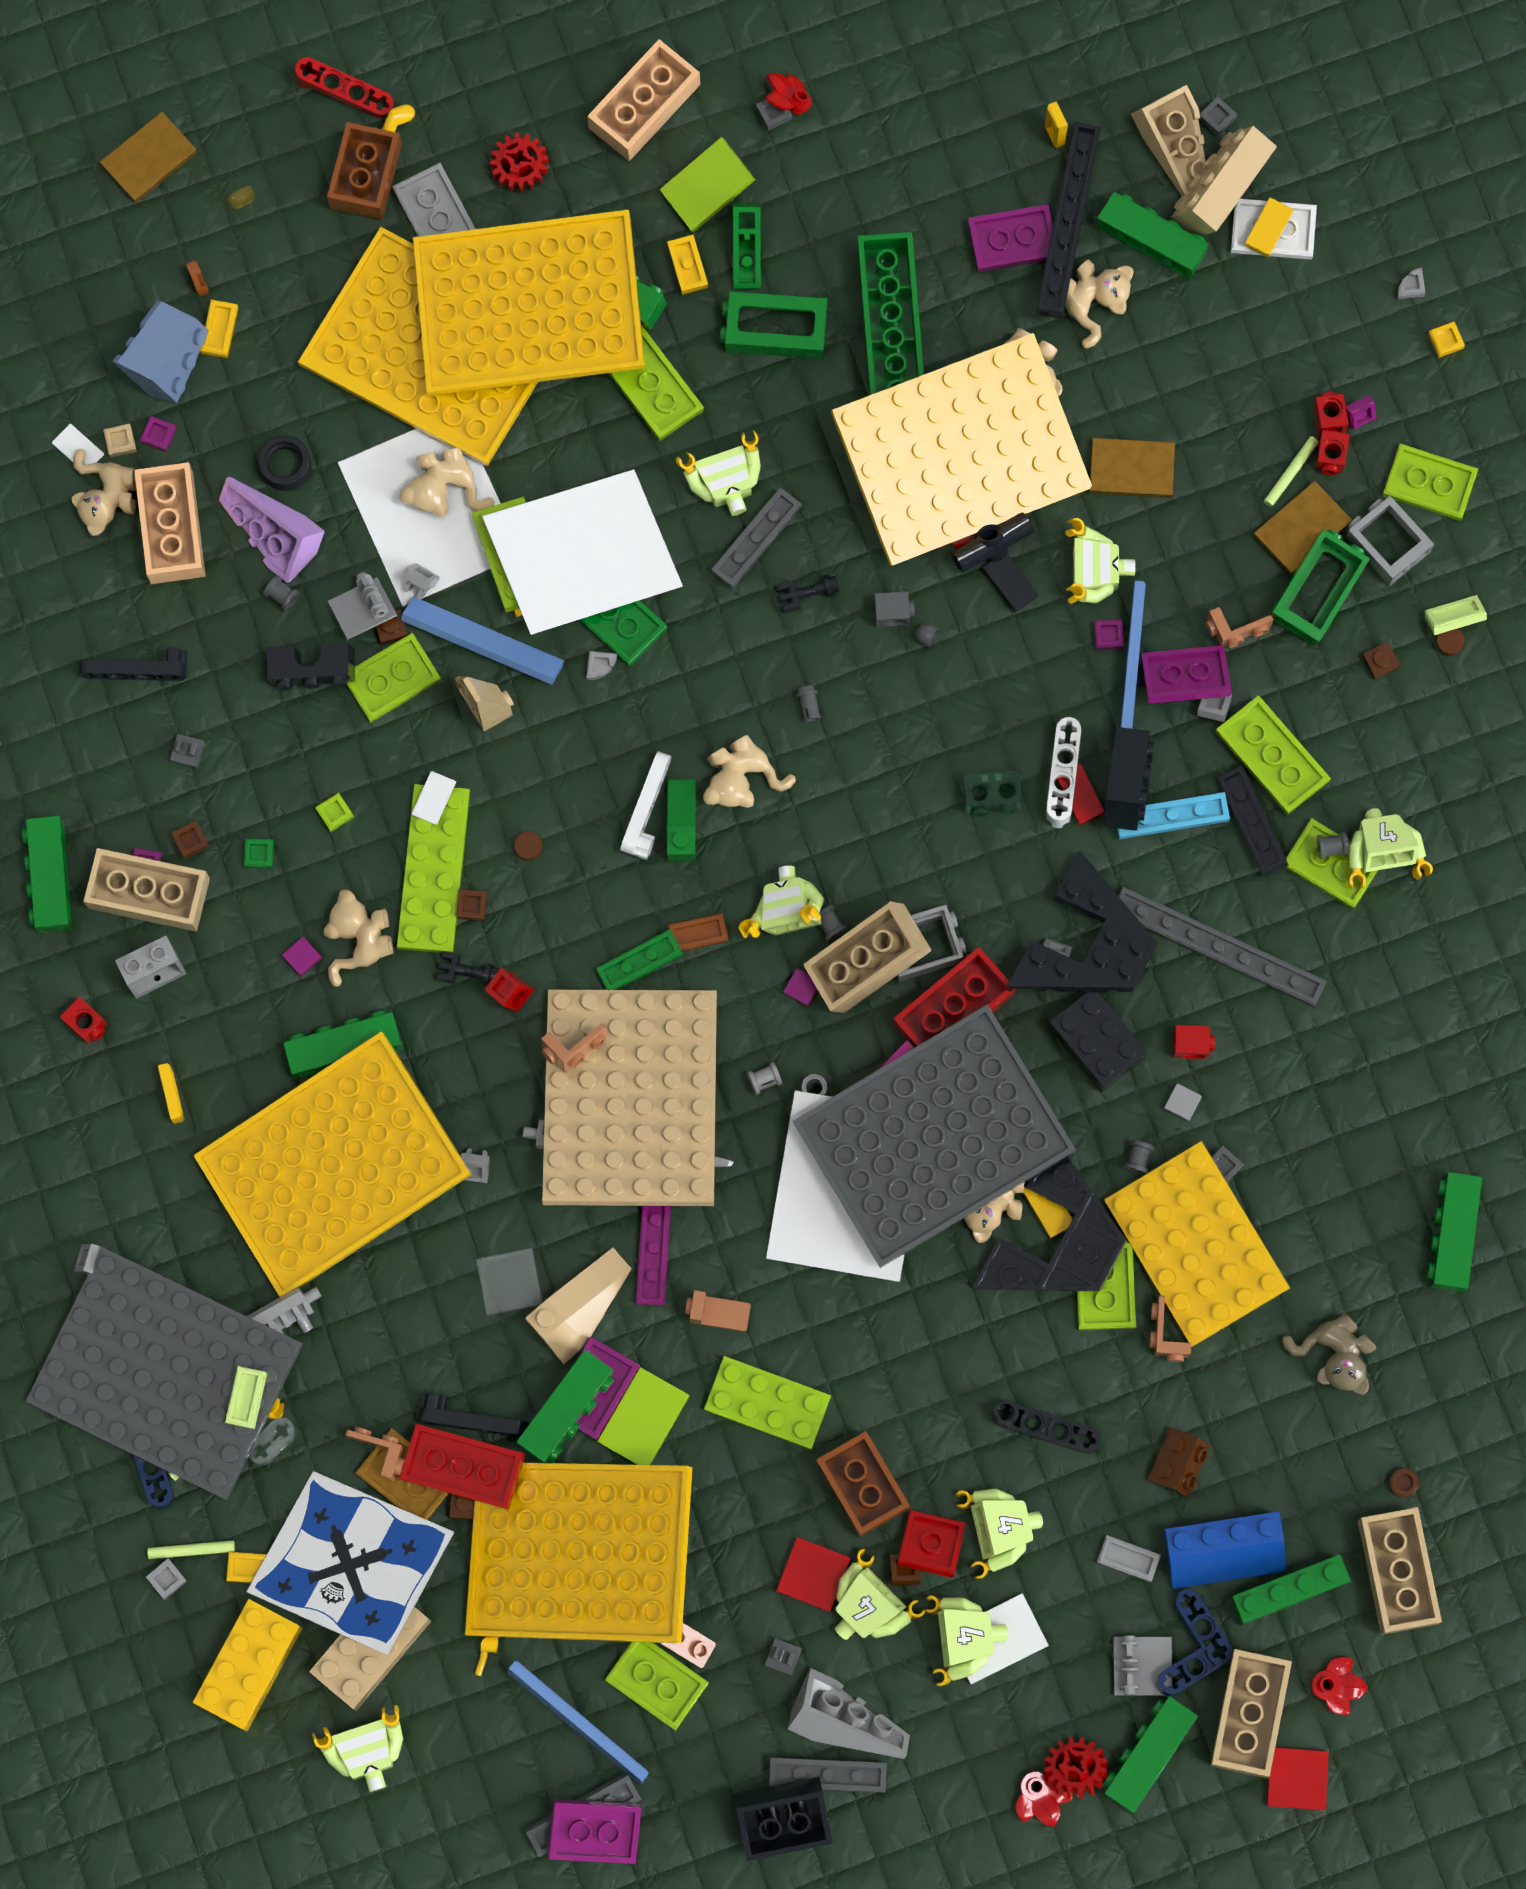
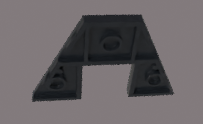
M1078 851L1054 900L1104 924L1083 964L1031 940L1007 986L1008 991H1013V989H1037V991L1054 989L1058 992H1077L1078 989H1096V992H1109L1110 990L1133 992L1157 945L1156 940L1083 853Z
M1067 1156L1032 1177L1026 1186L1027 1189L1075 1213L1050 1263L1048 1264L1011 1243L998 1238L972 1287L973 1289L1101 1291L1127 1241Z

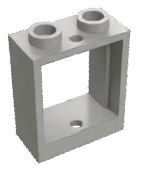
M1391 496L1384 501L1378 499L1368 509L1370 513L1365 517H1356L1348 525L1349 530L1346 535V539L1351 544L1365 551V556L1370 558L1368 563L1389 586L1426 557L1434 546V543ZM1386 511L1397 520L1417 543L1391 566L1360 533Z
M947 905L911 915L917 926L941 919L952 956L907 968L897 975V980L901 982L957 965L963 960V954L967 953L962 937L957 938L954 928L958 927L954 911H948Z
M167 936L115 960L127 986L136 999L187 974ZM158 975L161 977V979L159 981H155V976Z

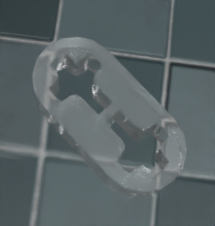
M277 1418L272 1421L259 1434L249 1455L250 1459L259 1465L271 1462L295 1437L296 1431L292 1422L286 1418ZM287 1424L289 1427L286 1431L289 1435L286 1438L279 1436L273 1441L272 1438L278 1433L275 1428L278 1425L284 1427ZM270 1441L272 1444L266 1449L268 1456L266 1458L262 1456L256 1458L257 1451L255 1447L257 1445L264 1447Z

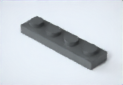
M780 487L711 569V573L733 589L801 509L802 504Z
M770 1758L769 1786L820 1776L822 1790L886 1793L887 1763Z
M625 1772L577 1800L635 1804L642 1799L629 1775ZM552 1814L524 1829L539 1857L548 1853Z

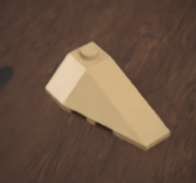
M1185 85L1131 113L1142 138L1181 196H1187L1191 190L1189 187L1190 183L1197 175H1202L1207 168L1204 166L1206 161L1203 144L1205 143L1204 137L1200 132L1199 108L1188 86Z
M466 676L454 678L458 690L483 731L490 729L513 715L510 706L514 705L506 690L501 692L495 684Z
M612 1248L546 1299L525 1319L565 1365L585 1347L632 1268Z

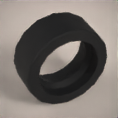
M281 435L273 437L263 445L259 452L258 464L261 475L267 484L275 489L285 491L296 489L304 484L310 475L312 463L308 449L302 441L294 436ZM283 448L293 449L301 459L298 472L286 478L277 477L269 468L271 455Z

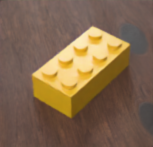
M248 1599L193 1703L248 1731L303 1628Z

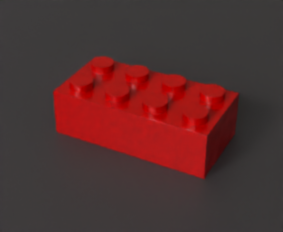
M978 947L893 1018V1026L915 1048L987 1004L993 1013L996 1012L1015 995L1016 989H1013V991L1007 990L1010 981L982 949Z

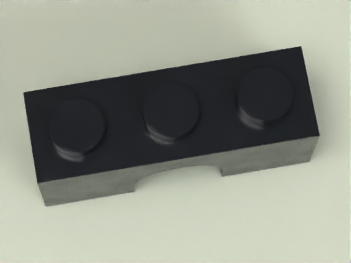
M349 643L321 644V656L318 662L312 666L305 667L301 664V653L295 646L267 648V680L278 690H290L293 686L303 685L304 688H318L319 684L329 683L335 687L346 686V682H355V649Z

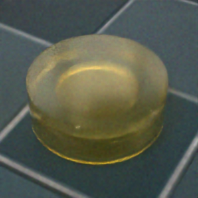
M246 186L231 194L227 200L233 209H238L252 202L256 194L251 186Z

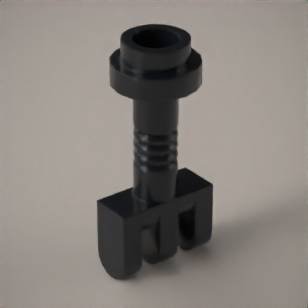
M829 574L823 576L824 582L796 589L794 581L775 586L777 593L788 591V593L778 597L779 603L791 601L790 604L781 607L782 613L801 609L799 600L813 595L828 592L829 597L835 596L834 593L839 592L835 575L831 577Z
M442 951L440 958L450 960V963L439 962L437 968L448 972L447 974L436 973L435 979L455 984L456 976L462 975L483 979V985L488 986L499 971V968H495L493 964H487L485 969L459 964L461 959L459 954Z

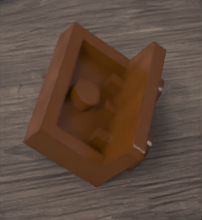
M1170 1427L1148 1480L1159 1486L1176 1491L1184 1497H1188L1196 1486L1198 1473L1202 1464L1208 1458L1210 1446L1197 1436Z

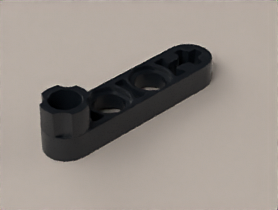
M179 648L163 649L162 661L84 659L79 661L78 676L86 679L183 681L186 679L188 651Z
M422 1393L417 1421L422 1424L520 1437L530 1424L529 1422L445 1410L447 1397L431 1393Z
M1004 1399L1003 1402L996 1404L993 1409L992 1418L997 1426L1074 1451L1090 1454L1098 1449L1101 1442L1099 1432L1090 1426L1015 1404L1011 1400ZM1005 1407L1010 1408L1009 1413L1014 1415L1012 1419L1008 1418L1007 1421L1002 1420L1001 1416L998 1415V1411H1003ZM1019 1411H1023L1024 1414L1020 1419V1428L1014 1426L1019 1416ZM1035 1415L1040 1419L1041 1426L1038 1430L1030 1431L1025 1427L1024 1422L1028 1416ZM1056 1424H1063L1068 1428V1436L1065 1439L1058 1440L1053 1436L1052 1428ZM1073 1427L1079 1429L1076 1435L1085 1437L1087 1433H1091L1092 1439L1096 1443L1090 1444L1088 1448L1083 1447L1084 1442L1082 1440L1075 1439V1445L1070 1444L1069 1441L1073 1436Z

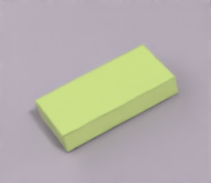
M1477 595L1424 611L1425 618L1434 635L1487 620V613Z
M237 1367L225 1423L255 1429L267 1372Z

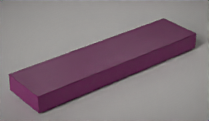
M642 1206L636 1305L665 1306L671 1206Z

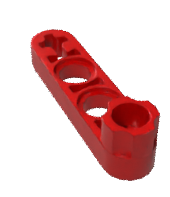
M305 57L296 63L294 77L297 79V85L301 88H313L380 119L386 118L389 111L393 109V98L383 90L313 58ZM304 69H308L313 73H309L307 77L302 75ZM319 70L323 71V73L321 74L320 82L317 83L319 77ZM335 76L340 84L337 88L330 89L324 84L325 78ZM353 87L361 88L364 92V97L360 100H353L349 96L350 89ZM369 93L373 94L371 100L375 102H380L381 99L385 100V105L388 108L383 107L380 111L377 109V104L372 101L369 102V106L365 105Z

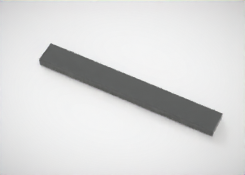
M1122 887L1118 896L1146 930L1315 1008L1327 982L1326 980Z

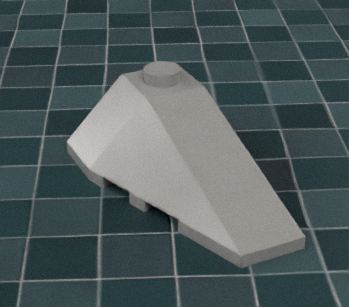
M810 1668L792 1707L788 1730L815 1742L902 1759L906 1757L910 1738L908 1733L884 1715L872 1713L864 1707L866 1703L860 1697L856 1700L842 1690L844 1685L836 1679Z

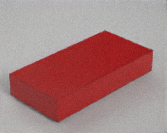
M1081 763L1077 764L1072 812L1079 826L1105 814ZM1059 777L1056 779L1061 790H1066L1070 787V782L1067 778Z

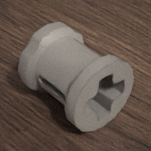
M774 1062L769 1063V1067L754 1073L752 1071L747 1072L756 1095H759L761 1090L777 1085L779 1087L782 1085L781 1077Z

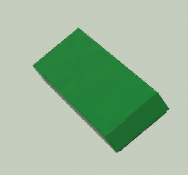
M669 929L597 967L596 970L606 990H618L684 954L672 930Z

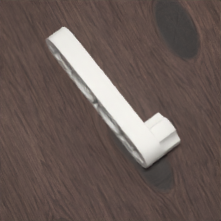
M1072 717L1061 719L1057 724L1046 809V820L1054 828H1062L1064 824L1069 823L1072 812L1081 737V725L1079 721ZM1066 725L1072 726V731H1076L1071 733L1070 744H1064L1065 732L1061 731L1065 730ZM1062 751H1069L1073 755V760L1069 764H1063L1058 760V754ZM1059 777L1067 778L1070 782V787L1066 790H1058L1054 785L1055 780ZM1058 797L1063 798V801H1057ZM1059 808L1065 812H1062L1061 816H1056L1054 809Z
M659 751L656 753L623 838L620 851L645 860L650 856L655 837L644 833V830L669 768L670 755Z

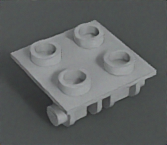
M365 572L357 575L356 584L358 587L328 601L347 640L397 616L377 577L372 579L371 575Z
M1113 1637L1114 1695L1166 1696L1158 1690L1156 1681L1160 1673L1172 1666V1637ZM1165 1675L1167 1681L1164 1682L1166 1688L1172 1687V1678Z

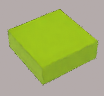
M339 793L315 807L330 832L354 818Z

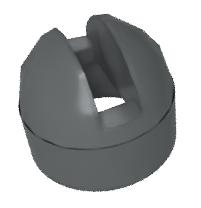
M930 623L920 625L916 632L919 642L927 647H931L938 635L939 627Z

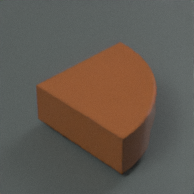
M194 260L187 263L188 272L199 297L208 294L209 290L197 262Z

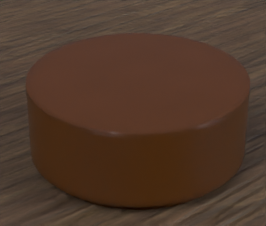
M1459 629L1440 633L1436 639L1437 649L1446 656L1457 655L1465 643L1464 635Z
M523 832L515 840V851L521 859L532 861L541 855L543 845L541 838L536 833Z
M1398 1469L1390 1476L1389 1488L1397 1497H1409L1418 1489V1477L1410 1469Z

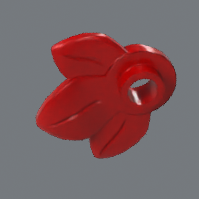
M779 73L766 75V79L775 90L766 96V101L779 109L790 110L794 114H803L810 109L812 100L805 91L803 83L797 77L791 74L785 77Z
M1339 1657L1330 1660L1325 1671L1316 1673L1311 1680L1313 1694L1317 1698L1324 1700L1328 1709L1337 1715H1348L1350 1713L1349 1700L1360 1698L1367 1691L1365 1682L1357 1675L1351 1674L1353 1660L1349 1657ZM1324 1680H1327L1329 1682V1690L1324 1689Z
M1032 1771L1024 1775L1021 1780L1020 1789L1022 1793L1016 1800L1015 1808L1022 1822L1028 1821L1035 1816L1043 1824L1053 1827L1057 1824L1060 1816L1059 1804L1067 1803L1072 1798L1068 1799L1066 1791L1058 1795L1056 1786L1050 1788L1048 1779L1045 1778L1044 1774ZM1034 1781L1040 1783V1789L1036 1792H1033L1031 1789V1784Z

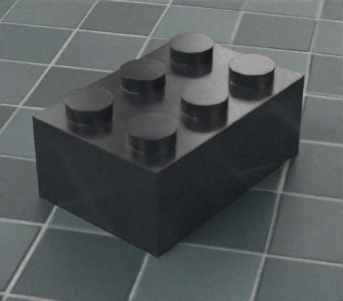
M1116 727L1106 794L1104 827L1137 831L1138 822L1144 821L1154 742H1149L1150 731Z
M1096 989L1089 990L1049 1023L1048 1029L1101 1093L1146 1058L1147 1051L1101 995L1096 992Z
M820 1776L734 1793L747 1861L833 1844Z

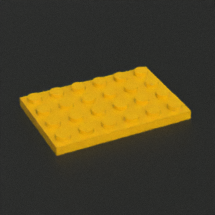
M1202 1141L1104 1199L1161 1296H1165V1303L1192 1347L1290 1289V1286Z

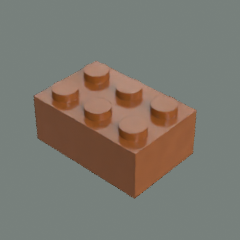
M350 122L346 123L327 195L330 209L383 220L402 148L399 133Z
M867 1431L816 1460V1464L859 1538L909 1510V1503Z

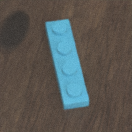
M1225 792L1146 805L1144 821L1138 822L1137 831L1117 828L1119 839L1229 822L1230 816Z

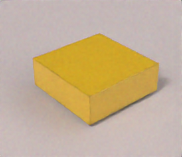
M1455 322L1428 332L1438 358L1462 350L1465 347Z

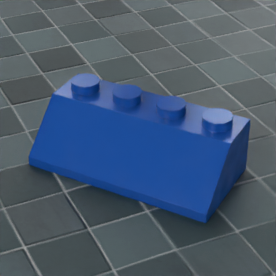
M1279 1512L1168 1528L1163 1531L1172 1589L1286 1572L1285 1544Z

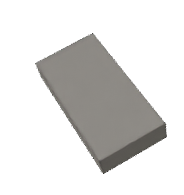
M1106 1535L1097 1563L1151 1583L1161 1555Z

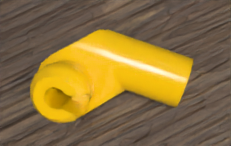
M405 104L391 109L382 130L395 132L398 125L413 120L415 116L414 108L411 105Z

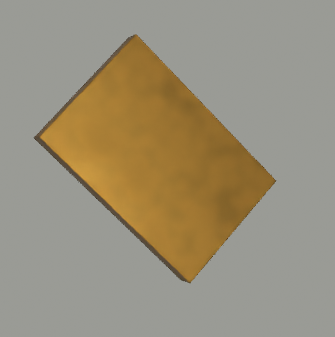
M161 112L100 161V164L136 204L198 152L168 117Z
M1093 438L1090 476L1092 487H1090V493L1172 498L1175 443Z
M1314 481L1260 527L1253 536L1292 575L1320 531L1323 529L1326 531L1333 530L1339 534L1352 522V519Z
M391 1428L386 1435L399 1439L398 1444L404 1447L402 1459H405L410 1442ZM376 1447L356 1471V1474L398 1508L429 1520L449 1493L402 1481L399 1479V1475H396L395 1481L384 1479L381 1476L388 1449Z

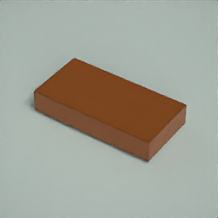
M723 913L668 925L682 952L729 942Z

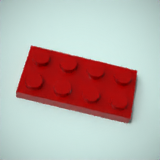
M416 1424L399 1479L509 1510L525 1454Z

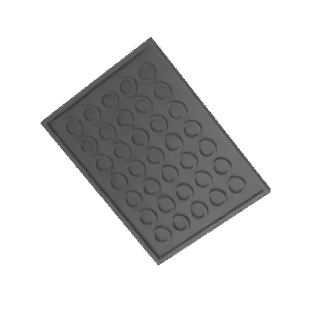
M988 1004L792 1121L880 1268L1076 1152L1074 1145Z
M101 1247L95 1259L93 1274L88 1273L25 1402L228 1500L303 1343ZM238 1366L267 1372L255 1429L225 1423Z

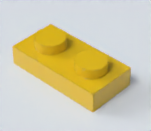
M694 235L668 241L667 246L682 295L708 288V282Z

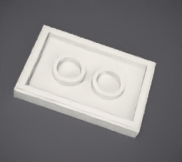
M1239 199L1234 206L1231 253L1261 255L1244 245L1267 201ZM1280 202L1294 209L1270 256L1312 260L1317 205Z
M1023 1593L986 1611L990 1614L991 1625L1006 1624L1008 1640L993 1643L994 1654L988 1656L987 1664L972 1676L967 1677L970 1685L1049 1646Z

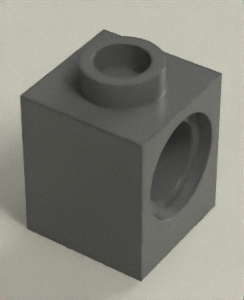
M908 591L875 593L876 628L909 626L910 617H915L914 600H909Z

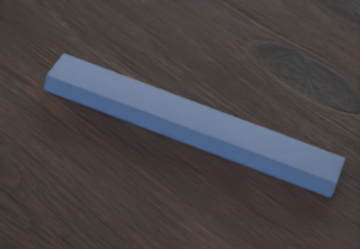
M1135 581L1133 587L1120 727L1131 729L1133 726L1146 587L1144 581Z
M414 596L402 614L401 621L551 685L564 664L562 659Z
M515 1661L509 1667L508 1675L623 1772H627L629 1777L641 1786L649 1774L644 1767L518 1661Z

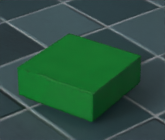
M245 839L244 867L273 869L274 840Z

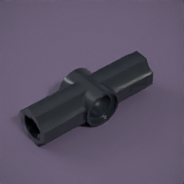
M1023 512L1000 525H985L979 529L976 539L953 551L951 557L961 573L968 571L985 560H1000L1007 554L1009 546L1034 532L1033 526Z

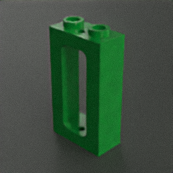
M729 292V301H723L722 317H727V326H721L720 343H725V352L823 359L827 298ZM745 307L812 312L815 315L814 333L811 336L742 332L738 329L739 310Z
M1323 529L1317 534L1268 616H1272L1273 621L1313 646L1322 639L1370 558L1365 556V551L1354 544H1351V546L1341 540L1342 537L1333 530L1326 531ZM1326 552L1343 562L1345 568L1312 623H1309L1290 611L1289 607L1322 553Z

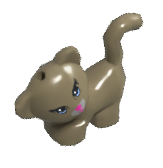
M1346 1313L1333 1321L1320 1324L1314 1332L1306 1336L1303 1343L1299 1346L1294 1343L1291 1336L1286 1335L1282 1338L1284 1349L1292 1356H1306L1316 1343L1335 1350V1354L1328 1359L1326 1365L1317 1373L1316 1381L1320 1384L1332 1385L1334 1388L1344 1391H1354L1360 1395H1365L1368 1392L1367 1366L1361 1360L1359 1354L1361 1352L1367 1355L1377 1348L1365 1334L1356 1338L1354 1333L1358 1327Z

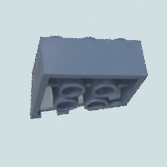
M157 300L140 323V332L135 338L130 337L125 344L127 347L126 351L122 356L117 355L112 362L150 397L178 403L181 394L185 390L189 375L195 367L196 359L202 345L206 341L209 330L196 318Z

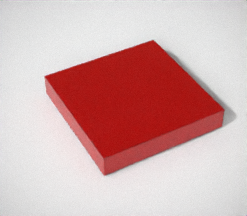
M910 1510L897 1565L954 1578L966 1523Z
M797 1537L776 1592L831 1612L837 1596L839 1580L846 1572L851 1558Z
M1275 1748L1270 1777L1268 1778L1267 1807L1325 1811L1329 1751Z

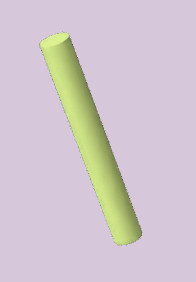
M1310 436L1264 499L1266 505L1269 507L1274 506L1318 445L1319 441L1316 438Z
M231 1540L148 1548V1559L235 1552V1542Z

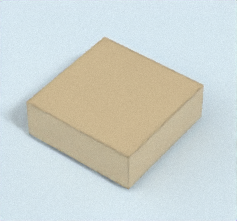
M130 423L103 429L110 458L137 452Z

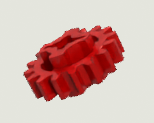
M517 132L515 133V139L512 140L506 135V143L497 142L496 147L498 151H491V158L494 160L490 161V168L495 169L492 171L494 179L500 178L499 184L501 187L508 183L509 191H513L515 186H518L520 192H523L526 185L532 190L534 189L533 182L542 183L541 174L548 173L545 165L549 164L548 156H544L546 148L545 146L539 147L540 142L538 138L531 142L529 134H526L524 139H522ZM529 151H532L535 154L537 161L535 160V157H531L529 155ZM501 164L509 169V175L503 170Z
M1069 1737L1068 1744L1065 1745L1063 1742L1058 1741V1750L1054 1748L1049 1749L1050 1757H1045L1044 1760L1046 1767L1044 1768L1045 1778H1048L1050 1788L1056 1786L1058 1795L1066 1791L1068 1799L1072 1798L1073 1793H1077L1078 1797L1083 1799V1792L1087 1791L1090 1795H1094V1786L1098 1788L1103 1787L1102 1779H1107V1759L1103 1756L1102 1748L1096 1750L1095 1742L1092 1741L1086 1745L1084 1738L1081 1737L1078 1743H1074L1073 1738Z

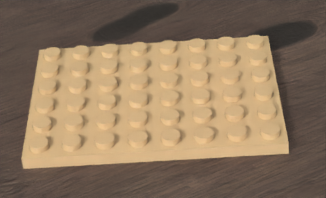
M548 990L547 1033L551 1032L568 1051L601 1023L606 1026L607 1037L605 1043L599 1049H592L585 1055V1059L576 1068L571 1067L566 1072L555 1062L551 1064L546 1059L543 1205L714 1206L717 990Z

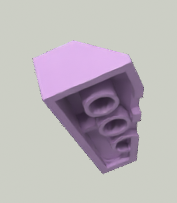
M232 477L226 478L219 498L220 503L236 525L242 526L250 536L248 541L252 547L257 546L265 557L263 559L265 565L286 583L291 582L317 554L325 531L305 515Z

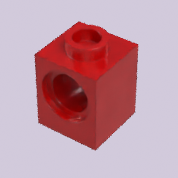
M1335 392L1320 394L1319 397H1316L1313 405L1318 436L1320 437L1322 430L1346 433L1349 423L1344 395L1335 394ZM1328 408L1336 411L1337 416L1329 417L1324 413V410Z
M1322 430L1319 438L1315 470H1321V473L1326 475L1343 473L1350 434ZM1327 450H1334L1339 457L1331 459L1326 456L1325 452Z
M500 968L485 988V991L502 1006L519 1012L534 992V989L517 974Z
M80 997L60 1016L62 1021L87 1044L92 1040L96 1042L106 1031L105 1026L107 1023ZM83 1017H92V1024L88 1028L82 1029L79 1027V1022Z
M1175 1026L1173 1058L1207 1059L1209 1051H1214L1215 1035L1210 1034V1026Z

